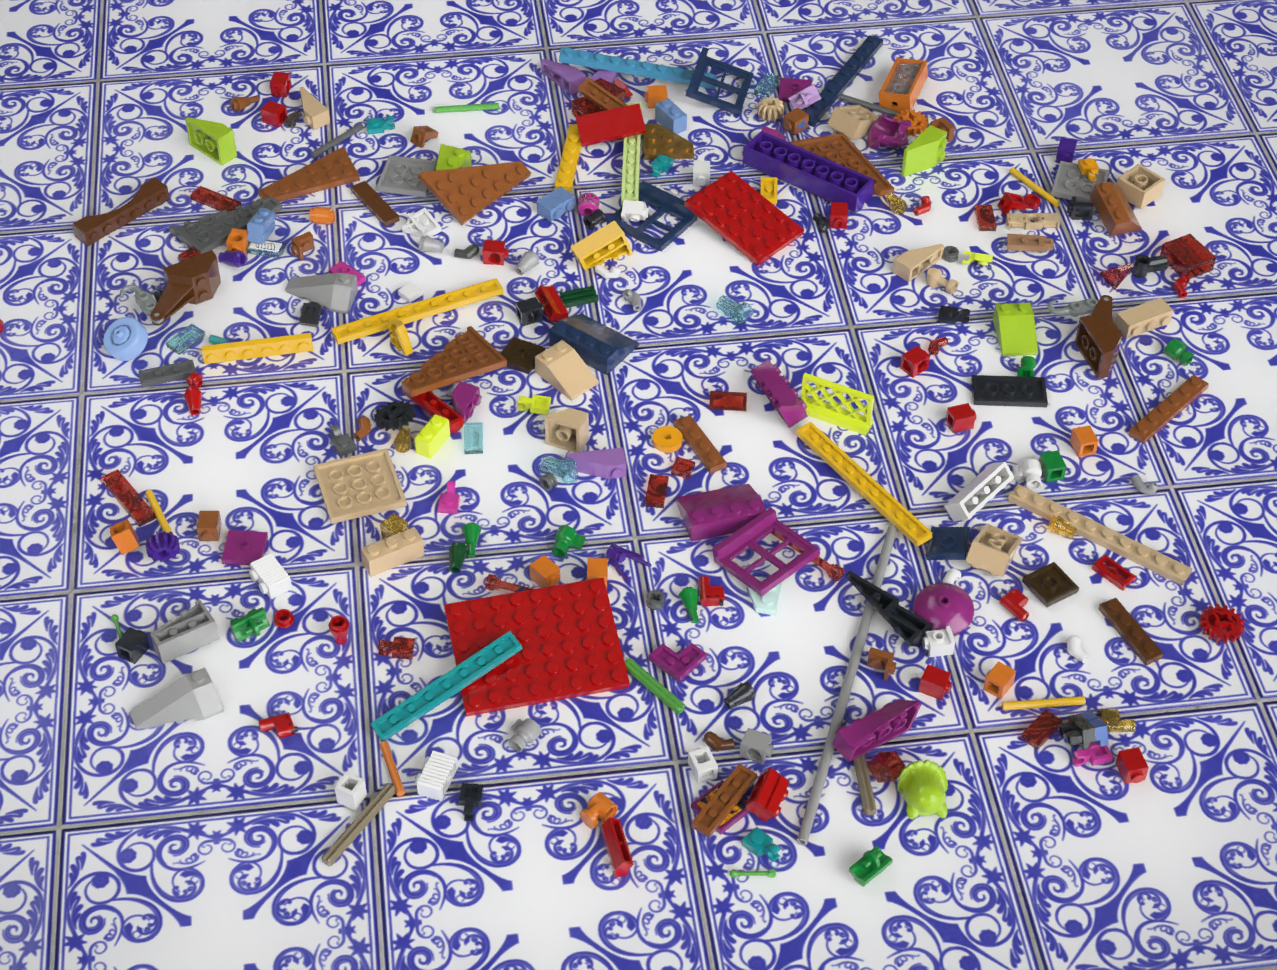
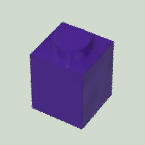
M1061 137L1055 162L1060 163V161L1072 163L1077 140Z

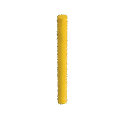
M1014 167L1010 168L1009 173L1055 207L1060 205L1059 200Z
M147 490L145 495L162 530H165L166 533L172 532L153 491Z
M1085 696L1002 702V710L1085 705L1086 699Z

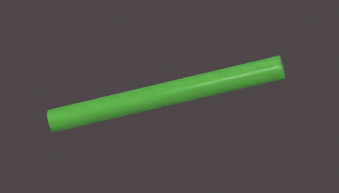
M499 103L436 106L435 113L499 109Z

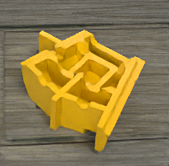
M401 320L388 322L386 329L389 330L391 343L395 345L398 351L403 350L404 355L413 353L404 323Z

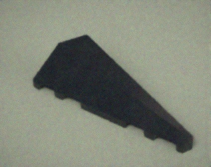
M851 571L846 574L845 577L908 645L915 647L922 645V638L925 637L926 631L932 630L931 623L900 606L898 598Z

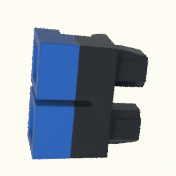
M1092 711L1068 716V722L1059 724V734L1062 738H1067L1070 746L1080 745L1085 750L1091 742H1096L1100 747L1109 745L1107 725Z

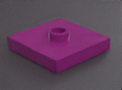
M781 78L778 99L783 102H790L788 97L811 86L812 80Z
M229 530L221 559L222 564L250 565V563L264 557L268 532Z

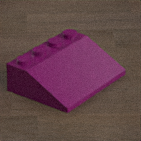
M750 484L675 497L691 542L733 534L766 511L761 497Z

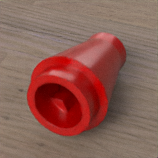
M189 387L185 390L184 398L189 408V413L191 415H198L201 412L202 392L198 387Z
M334 616L328 626L335 639V643L342 645L347 641L349 622L344 616Z

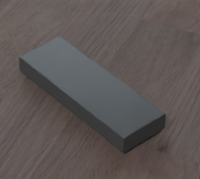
M193 360L138 372L142 388L187 379L196 370Z

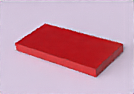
M640 103L576 117L582 147L646 133Z

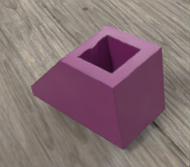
M459 381L451 393L452 406L464 418L465 424L468 418L472 417L475 407L480 405L482 396L478 386Z

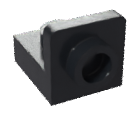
M1072 196L1071 202H1068L1067 212L1070 213L1071 219H1092L1094 204L1076 202V196Z
M317 302L303 303L299 321L300 325L318 327L320 316L324 314L322 306Z

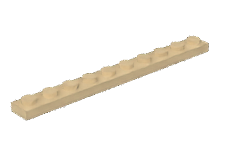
M1018 484L1009 494L1008 501L1180 585L1185 583L1192 572L1191 567Z

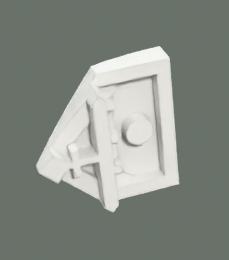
M426 208L413 215L408 213L406 224L402 227L403 232L420 237H425L426 235L431 237L442 231L440 225Z

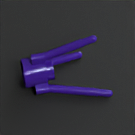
M616 544L610 545L607 549L606 557L609 558L608 563L626 581L629 580V577L617 564L624 562L626 557L648 567L652 566L651 563L643 560V555Z

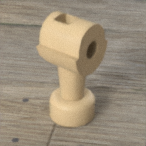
M929 268L927 271L926 283L929 287L937 288L941 285L946 287V291L950 294L957 290L959 282L954 279L949 281L942 277L940 269Z

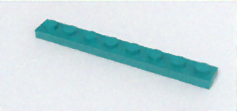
M511 631L507 632L370 723L371 727L382 742L386 741L521 651L522 645Z

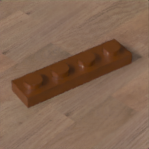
M1117 598L1099 604L1098 610L1145 666L1163 658L1164 653Z

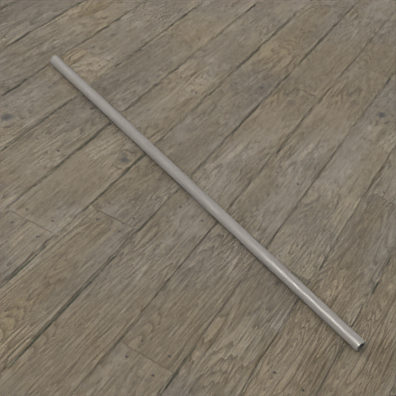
M889 526L872 581V584L879 588L882 586L897 533V528L894 526ZM866 601L798 834L797 843L802 846L808 843L835 749L832 745L836 736L835 732L842 725L875 610L868 601Z

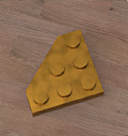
M644 124L646 133H643L645 160H655L659 154L673 159H694L692 142L660 124Z

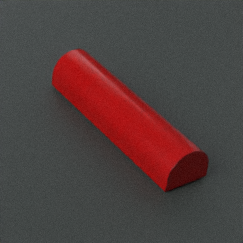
M403 390V394L431 417L436 414L448 419L451 433H456L463 427L464 418L431 391L410 397Z

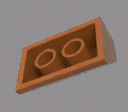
M1105 182L1094 186L1090 199L1110 237L1141 230L1142 227L1121 188L1112 182Z

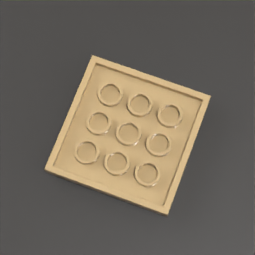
M387 448L313 465L331 524L407 506Z

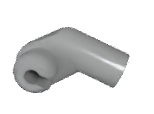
M625 289L623 291L624 299L633 304L634 311H640L642 309L640 295L630 289Z
M1134 475L1131 478L1132 483L1141 493L1154 495L1158 490V485L1155 482H1150L1147 485L1139 475Z

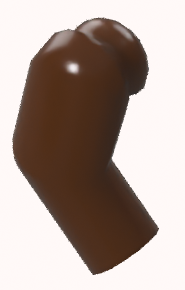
M711 731L705 733L704 742L714 751L734 749L733 738L722 740Z

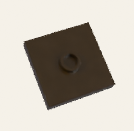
M513 337L500 354L507 360L506 367L529 374L535 367V356L545 351V347Z
M1055 562L1024 576L1022 582L1046 607L1079 591V587Z

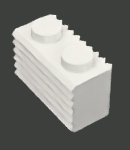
M272 553L250 563V577L254 582L258 581L259 588L263 594L267 593L273 599L288 592V590L291 591L290 576H288Z
M433 750L431 756L426 757L423 765L424 770L422 773H418L415 785L419 795L442 801L458 769V758Z

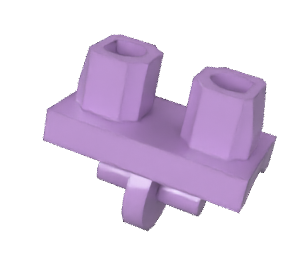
M813 84L788 97L794 109H803L820 100L821 96Z

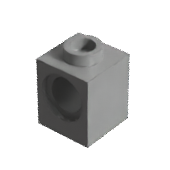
M748 728L740 743V757L764 764L766 758L771 757L774 745H771L772 736Z

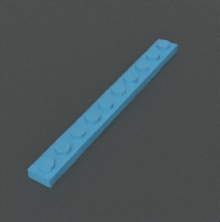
M561 47L559 62L686 85L690 84L694 70L624 59L600 53L596 54ZM704 73L705 76L717 80V75ZM703 81L700 84V87L715 90L716 87Z

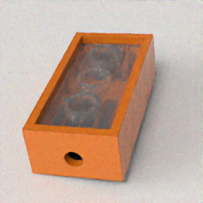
M896 58L879 91V106L898 112L901 110L906 112V109L912 111L928 78L927 61Z

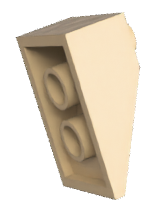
M861 105L837 106L833 110L828 125L833 127L832 130L844 133L849 140L861 139L868 134L879 116Z
M563 340L535 356V373L571 401L599 384L598 379L575 349Z
M986 524L973 540L965 562L970 563L974 568L987 570L991 575L1003 577L1023 538Z

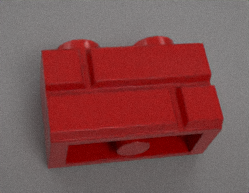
M768 768L762 772L745 806L746 809L752 814H756L762 821H767L772 817L776 818L781 811L780 803L789 793L787 790L790 783L789 780L779 775L773 768Z

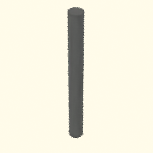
M841 94L839 98L842 101L861 105L864 108L879 113L885 112L886 115L895 117L896 113L900 114L898 111Z
M357 124L311 152L312 158L318 157L364 128L363 124Z

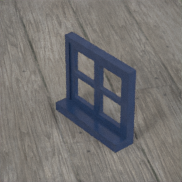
M703 47L685 96L740 116L754 73L708 57L709 49ZM710 66L723 71L721 81L705 76L706 67ZM729 73L742 78L741 88L724 83L726 74ZM701 81L718 87L715 97L698 91ZM721 88L738 94L735 104L718 98Z
M642 181L639 184L638 201H644L658 208V210L652 216H648L645 219L646 221L638 228H635L621 221L623 219L621 217V207L607 219V224L615 220L624 234L662 252L697 221V216L684 206V200ZM664 213H669L682 221L672 228L657 220ZM654 224L669 232L659 240L644 231Z

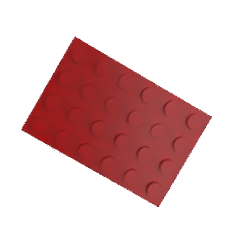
M732 170L685 200V207L756 266H759L804 234L802 227Z

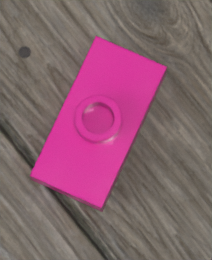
M343 261L329 268V274L345 273L356 275L357 286L366 281L364 275Z

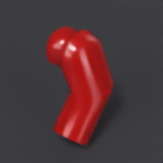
M1186 275L1178 278L1173 285L1180 298L1187 296L1185 287L1190 279Z

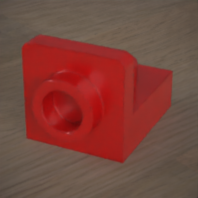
M1005 192L997 204L1004 215H1007L1011 208L1025 211L1028 206L1021 195Z

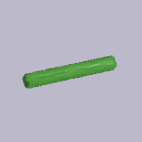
M628 658L624 661L626 670L675 713L680 714L685 710V704L633 659Z

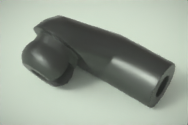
M472 244L464 250L455 249L454 257L471 259L479 253L480 248L478 245Z

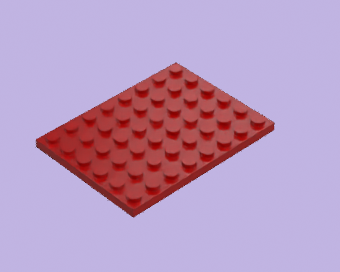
M604 577L444 604L456 666L509 631L522 645L521 651L461 690L466 717L630 688Z

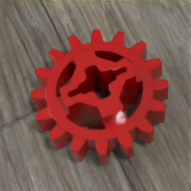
M1219 604L1216 605V608L1210 605L1208 610L1204 609L1200 616L1199 628L1203 629V635H1209V640L1215 638L1216 643H1219L1220 640H1223L1224 644H1227L1228 640L1233 643L1236 638L1240 639L1245 627L1243 625L1244 619H1240V613H1234V608L1229 610L1227 605L1224 608H1221Z

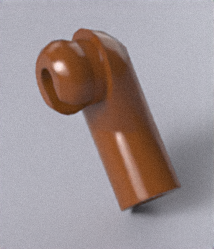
M362 416L357 420L360 429L353 434L357 441L362 440L371 432V422L366 416Z

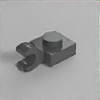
M337 424L330 426L332 430L330 434L333 438L331 445L339 457L357 450L356 444L348 433L342 435Z

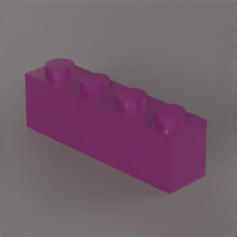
M768 359L750 371L756 383L789 428L808 417L805 411L807 408L806 404L802 399H797L798 394L793 387L789 388V381L785 375L781 377V370L776 363L773 365Z
M900 699L893 703L889 702L878 711L873 710L862 719L857 718L852 724L840 727L835 732L836 736L832 745L850 762L909 731L922 704L920 701Z

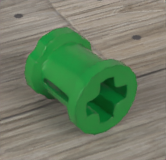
M1024 356L1020 361L1021 367L1018 369V376L1033 377V369L1037 364L1036 359L1032 356Z

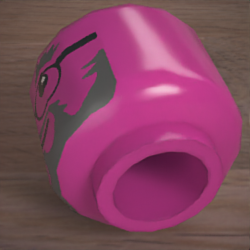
M593 193L582 194L578 199L577 205L579 214L582 216L591 215L596 209H599L600 201L598 196Z

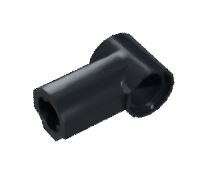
M1137 255L1132 268V274L1135 277L1144 278L1149 272L1166 270L1168 268L1167 257L1165 255L1154 257Z

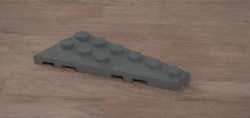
M270 196L254 201L246 207L237 206L233 211L227 212V210L203 216L199 221L193 223L190 221L184 222L183 226H170L169 231L200 255L225 243L232 228L247 230V223L259 209L267 208L277 213L282 210V204Z

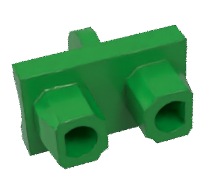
M263 607L257 610L254 608L248 611L246 616L230 621L237 642L252 635L257 637L260 635L261 630L270 626Z
M875 846L872 850L866 851L861 859L849 867V872L854 876L855 881L864 887L891 865L893 859L885 855L878 846Z

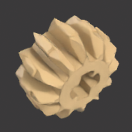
M773 97L760 99L757 105L758 117L762 118L763 121L768 120L769 122H776V119L780 120L784 113L783 101Z

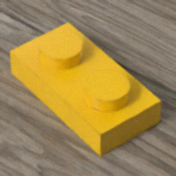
M761 177L760 194L772 204H777V178Z

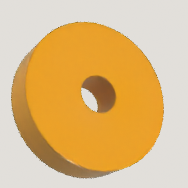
M660 427L653 433V446L661 452H675L682 446L683 435L675 427Z

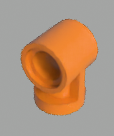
M599 792L589 801L588 809L584 808L580 812V817L586 826L594 829L598 826L597 820L600 819L602 822H605L609 817L613 818L618 811V806L604 793Z

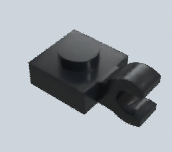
M941 305L938 322L955 325L956 321L967 324L970 319L968 317L970 310L962 309L958 311L956 307Z
M462 783L459 806H464V821L473 822L474 807H481L484 791L483 784Z

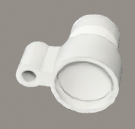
M1028 459L1022 463V466H1014L1012 468L1014 479H1026L1028 489L1037 490L1042 486L1040 478L1042 475L1041 463L1037 459Z

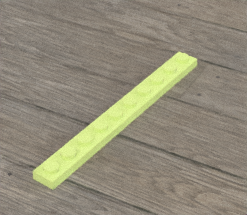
M642 102L626 103L627 105L640 103V108L642 112ZM641 134L624 138L621 205H623L624 200H639Z

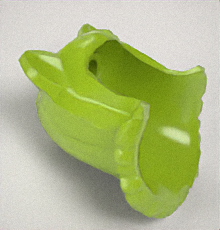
M918 760L908 764L901 771L900 779L897 783L898 792H901L907 802L906 811L908 817L914 819L918 815L931 816L936 814L940 818H946L948 811L945 803V792L948 789L946 772L943 771L941 766L930 760Z

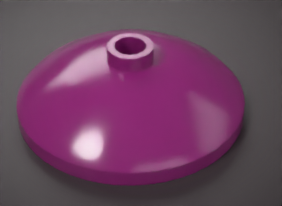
M935 583L925 587L918 593L914 601L913 613L931 623V631L946 629V626H950L954 636L963 632L971 624L974 616V605L971 597L962 588L950 583Z

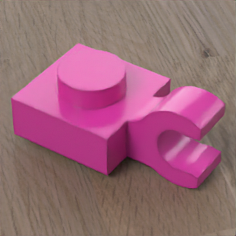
M448 481L447 493L440 494L438 513H458L460 495L456 494V481Z
M1093 742L1085 750L1074 751L1076 758H1072V762L1075 767L1082 766L1088 761L1094 766L1112 762L1113 755L1107 745L1100 747L1096 742Z

